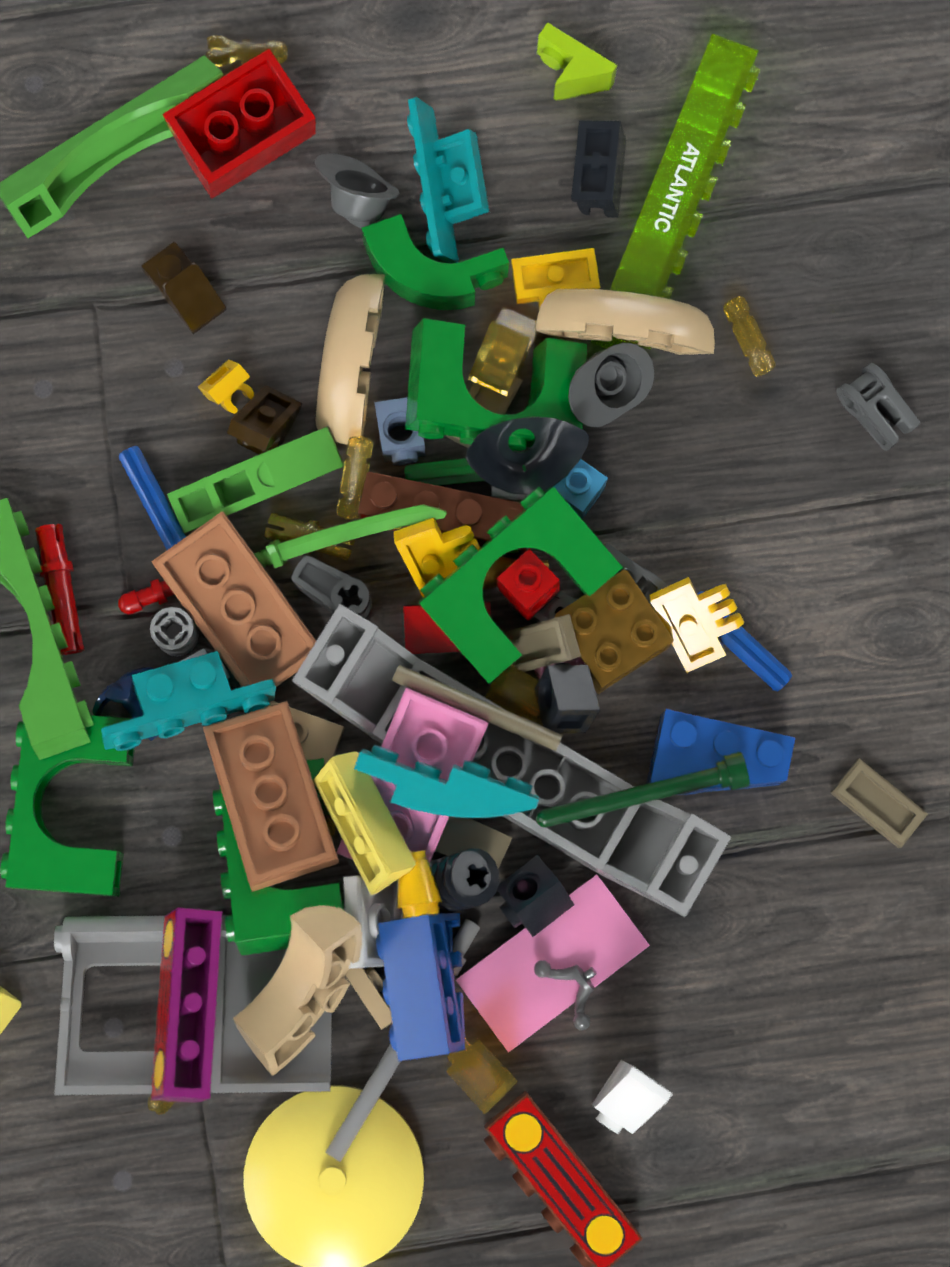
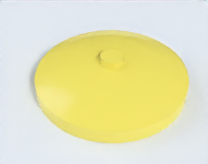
M331 1085L330 1091L301 1092L278 1106L265 1119L249 1147L244 1168V1192L251 1218L259 1233L275 1251L302 1267H363L384 1256L400 1242L409 1230L418 1212L424 1185V1167L420 1147L409 1124L384 1099L379 1097L341 1162L325 1153L363 1089L344 1085Z

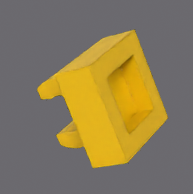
M229 359L198 386L208 400L218 405L221 403L225 410L233 414L238 411L231 402V396L235 391L241 390L243 395L249 399L254 397L252 388L244 383L250 376L239 363Z

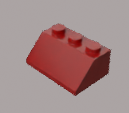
M270 49L265 50L162 114L188 164L212 199L316 135L315 116Z

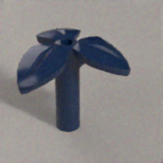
M142 667L133 669L121 676L115 683L107 686L97 697L93 707V714L100 716L105 705L109 701L121 703L133 719L143 716L137 695L134 692L132 675L155 668ZM159 735L149 737L148 739L152 741Z

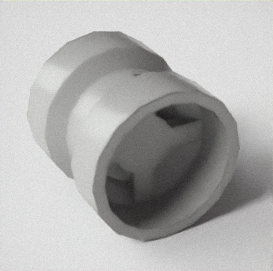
M175 607L164 608L156 613L151 620V637L160 649L168 655L177 657L186 655L196 646L199 637L198 628L188 613L182 609Z

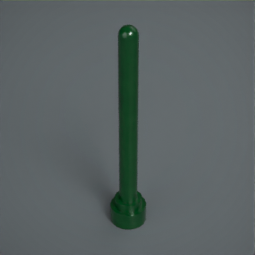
M739 751L723 755L722 761L715 762V767L541 810L536 815V822L541 827H550L719 784L721 788L730 787L731 790L750 786L749 773L744 756Z

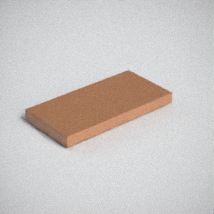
M224 511L151 561L215 651H218L220 658L241 687L273 679L277 687L298 672L316 643L314 636Z
M284 701L203 727L252 892L339 864L288 702Z

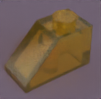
M465 1038V1050L450 1053L446 1057L452 1063L446 1069V1072L484 1114L518 1082L510 1070L479 1038L472 1044Z

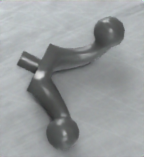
M538 961L534 966L535 975L538 977L576 980L580 986L575 1002L573 1024L578 1030L588 1029L590 1018L584 1013L590 994L595 990L590 981L597 974L594 968L591 967L585 972L578 965L565 969H551L547 961Z

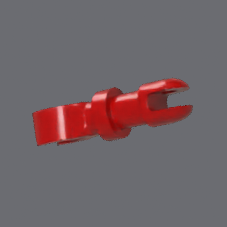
M159 578L150 581L151 586L123 594L118 600V607L124 614H134L144 610L143 607L158 602L160 605L167 603V598L175 594L165 580L160 582Z

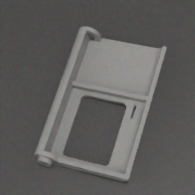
M165 915L65 917L63 925L56 926L54 947L56 953L62 952L64 968L54 1095L152 1093L155 1051L84 1052L81 1050L84 983L86 971L93 966L161 965ZM222 915L211 1093L330 1091L332 1013L324 1011L311 1028L316 1036L274 1076L259 1061L239 1032L233 1018L246 1008L269 983L279 968L287 949L241 956L235 942H228L225 915Z

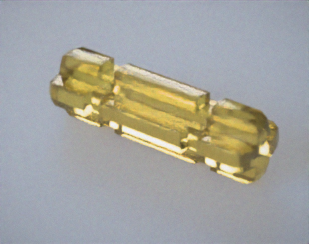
M743 296L730 299L723 306V311L728 322L734 323L731 328L745 357H750L748 364L753 374L758 377L771 372L776 366V362L771 352L765 350V346H767L766 341L754 316H749L748 311H750L746 299Z
M351 436L347 444L346 454L350 455V458L345 459L339 491L340 494H343V498H338L336 513L338 516L349 520L359 518L360 496L362 497L367 471L369 472L370 463L366 462V459L371 458L373 441L364 436Z

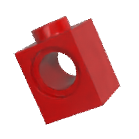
M530 549L497 577L499 591L527 620L531 619L560 592V580Z

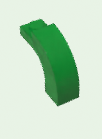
M401 214L362 227L363 243L376 273L385 275V284L393 292L419 306L438 310H456L475 306V288L480 287L481 290L492 289L500 285L504 278L508 277L509 261L504 248L459 263H441L427 258L418 251L411 241Z

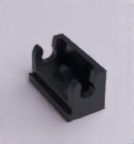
M579 120L571 200L577 203L580 212L584 215H590L591 208H600L607 218H619L626 138L621 121Z

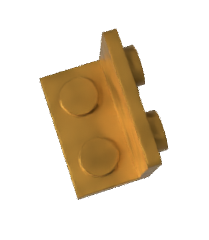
M623 570L610 578L590 597L587 595L582 596L555 615V618L570 614L581 654L580 658L585 665L589 666L597 694H600L667 650L675 641L627 570Z

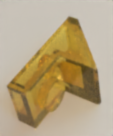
M503 307L497 320L492 321L489 325L468 379L507 396L539 333L535 331L536 321Z

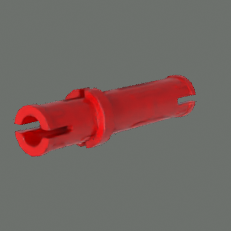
M48 524L35 528V533L37 535L42 564V572L39 574L40 577H44L45 585L49 589L55 607L54 610L50 611L52 625L60 623L68 646L60 650L61 654L71 655L83 652L85 649L80 633L70 573L74 571L72 561H68L63 525Z

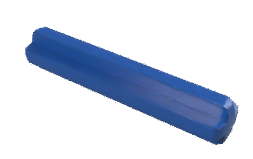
M132 446L119 454V459L166 550H168L186 536L142 451L138 446Z
M742 626L719 637L726 647L774 691L781 690L791 680L792 673Z

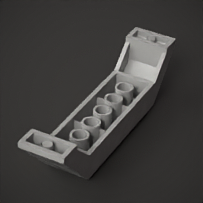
M341 604L337 607L292 680L293 683L381 744L385 739L404 691L407 688L392 681L398 665L499 707L420 660L382 632L378 626ZM491 723L488 724L473 759L474 763L490 769L488 777L503 783L506 782L508 776L533 785L531 793L539 796L535 809L503 815L504 818L596 873L686 917L731 839V836L696 815L689 814L661 800H654L544 828L536 822V815L541 810L634 786L559 743L557 750L554 751Z

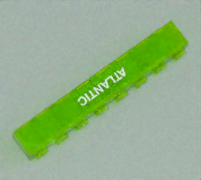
M712 33L610 290L671 299L674 288L667 286L672 273L680 275L689 252L682 249L686 236L695 238L703 214L696 212L701 199L710 200L718 177L711 175L715 163L723 165L732 143L731 140L725 137L730 126L738 128L746 108V104L741 103L740 99L744 90L752 93L761 70L754 66L758 50ZM613 335L612 341L591 340V343L605 348L623 342L638 345V341L619 339ZM640 346L641 348L644 347L649 350L651 349V347Z

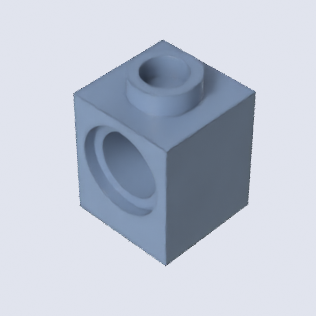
M407 397L374 402L384 462L393 461V465L402 466L418 461V457L426 456L424 438L418 436V431H412L413 433L410 438L405 441H396L389 436L393 428L405 426Z

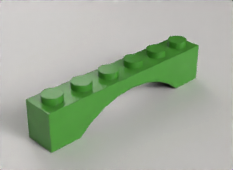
M204 55L0 182V199L27 239L62 218L78 197L114 166L144 148L173 137L162 114L224 76L222 71Z
M8 498L0 500V583L15 596L24 608L30 624L33 639L32 666L28 685L19 704V709L31 746L39 760L90 743L86 728L93 726L94 723L86 701L77 702L73 688L79 687L81 684L73 662L64 663L60 650L68 647L60 623L51 624L48 611L54 610L55 607L47 585L40 587L38 585L35 574L42 572L34 547L26 549L23 540L24 536L30 535L22 510L13 512Z

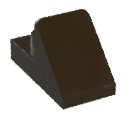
M175 241L141 265L147 277L193 334L227 310L197 263H191Z
M265 385L231 419L227 434L236 437L239 445L259 455L282 445L303 403Z

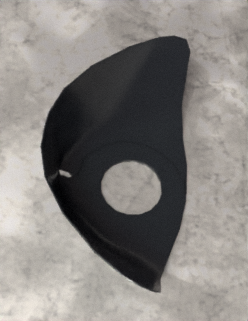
M551 417L516 418L491 426L477 435L467 450L466 458L468 464L478 476L493 487L510 494L527 495L538 486L545 491L565 478L584 454L589 443V435L586 431L566 421ZM528 429L534 434L535 442L532 448L525 452H515L510 449L508 439L515 430ZM523 465H525V467H526V471H525V472L523 471V468H522Z

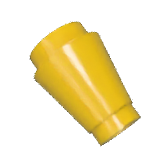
M425 851L410 852L416 865L398 879L397 908H402L403 919L427 914H439L438 902H442L429 862L426 859Z

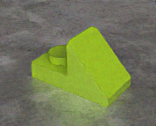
M547 22L538 36L537 54L550 68L564 70L556 81L553 99L562 100L610 90L614 84L617 65Z

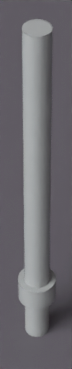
M468 919L464 920L453 939V952H461L462 967L466 962L463 956L480 930L478 925ZM462 967L454 968V976L458 975ZM391 1044L325 1152L339 1162L342 1161L401 1062L398 1061L397 1051L392 1048Z

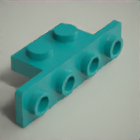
M418 97L408 99L410 114L407 116V124L415 142L414 166L421 178L423 192L420 193V204L427 215L429 231L426 233L427 245L435 257L446 263H458L459 259L453 224L489 212L477 135L468 129L439 140L433 108Z
M218 651L132 675V682L143 716L103 727L101 729L102 742L105 750L115 748L117 751L129 750L138 746L142 742L141 740L156 735H159L160 738L173 737L182 733L185 730L184 727L202 723V725L208 726L225 720L227 715L242 710L245 713L268 707L269 702L275 699L276 686L274 680L269 679L231 690Z

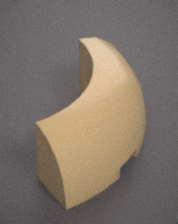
M365 274L346 281L337 291L331 310L320 370L316 428L320 430L328 426L334 441L357 447L361 445L366 426L371 372L363 371V368H370L373 348L376 345L382 315L385 275Z
M556 289L548 294L541 304L535 331L561 340L612 341L613 335L619 339L638 341L640 346L656 348L678 355L714 354L715 347L713 326L708 316L699 308L671 299L623 291Z
M326 905L308 907L290 916L292 926L291 938L279 968L260 994L233 1018L248 1046L272 1076L285 1067L316 1036L311 1028L324 1011L328 1013L335 1011L350 985L345 976L351 962L359 961L362 948L361 923L341 908Z

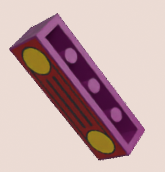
M176 908L164 916L151 1100L200 1102L210 1099L222 922L221 911Z

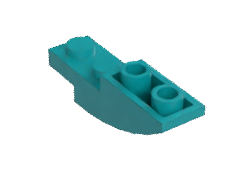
M373 745L372 751L365 749L360 751L354 767L355 770L397 785L391 803L436 815L463 818L503 816L535 809L539 801V796L531 793L533 785L510 776L507 777L505 783L488 777L490 773L489 768L465 760L463 767L454 764L447 781L439 778L442 770L419 761H416L414 768L397 762L398 753Z

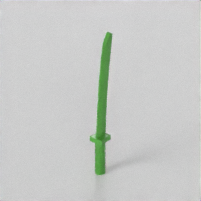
M425 504L394 510L322 529L282 543L277 539L270 542L266 549L254 554L264 568L267 565H274V568L283 566L288 559L324 547L413 525L433 517L435 520L443 519L447 515V511Z

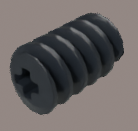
M469 848L429 863L442 902H438L439 914L454 913L480 906L488 902L497 891L499 885L498 867L490 854L481 849Z

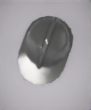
M326 153L319 155L314 160L315 169L330 183L333 211L361 229L376 223V220H379L384 215L389 200L397 198L400 194L396 187L387 183L373 169L352 157Z
M623 342L592 355L575 372L570 383L568 398L571 411L576 419L589 427H601L611 423L642 402L653 386L655 375L653 361L647 351L637 344Z

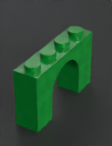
M423 318L412 330L405 430L418 431V436L426 439H441L444 435L460 437L461 443L471 445L477 435L487 428L516 418L551 417L566 421L582 429L583 423L579 422L571 411L568 395L570 383L575 372L586 362L587 344L546 338L533 349L531 393L527 406L520 413L503 415L491 412L480 406L466 388L462 373L464 324ZM528 429L515 430L508 439V445L512 451L525 450L526 447H532L535 442L534 434Z
M538 486L519 503L524 510L513 520H510L506 515L502 517L486 532L490 536V540L479 549L473 544L470 545L453 560L457 568L445 579L438 573L420 589L424 597L418 603L488 684L522 656L519 650L490 618L483 601V583L486 574L499 557L519 548L539 549L550 555L579 589L589 597L623 568L554 487H549L544 492Z
M91 715L94 725L86 728L90 743L39 760L31 746L24 721L18 722L16 746L21 747L19 765L14 764L11 772V789L16 791L14 808H9L6 816V834L11 835L9 852H4L0 868L1 878L6 879L5 887L23 890L120 896L124 853L113 850L74 848L61 844L50 834L44 823L42 800L50 781L59 772L72 765L94 763L133 766L135 747L124 751H117L115 748L105 750L101 734L103 727L131 720V718Z
M324 758L306 760L312 780L324 767ZM314 783L324 816L330 815ZM221 787L220 789L213 790L216 816L223 815L224 830L217 831L218 851L220 857H227L228 872L221 873L222 893L224 899H231L232 914L225 915L226 935L228 942H235L241 956L288 949L292 931L290 916L305 908L326 905L341 908L345 911L339 883L295 890H280L268 886L252 892Z

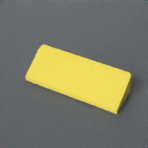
M354 751L331 757L313 781L371 895L408 873L416 864L371 775L354 769L359 753Z

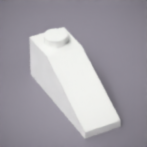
M620 1060L593 1101L592 1106L600 1111L596 1120L616 1134H619L621 1129L625 1128L633 1134L669 1100L672 1093L633 1066Z

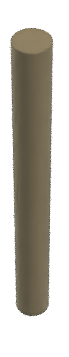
M398 665L393 676V682L554 751L557 750L562 739V734L404 666Z

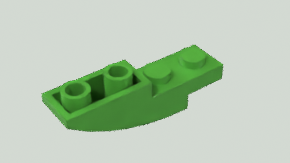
M327 426L168 493L167 496L183 532L187 533L201 527L222 511L226 515H230L345 465Z

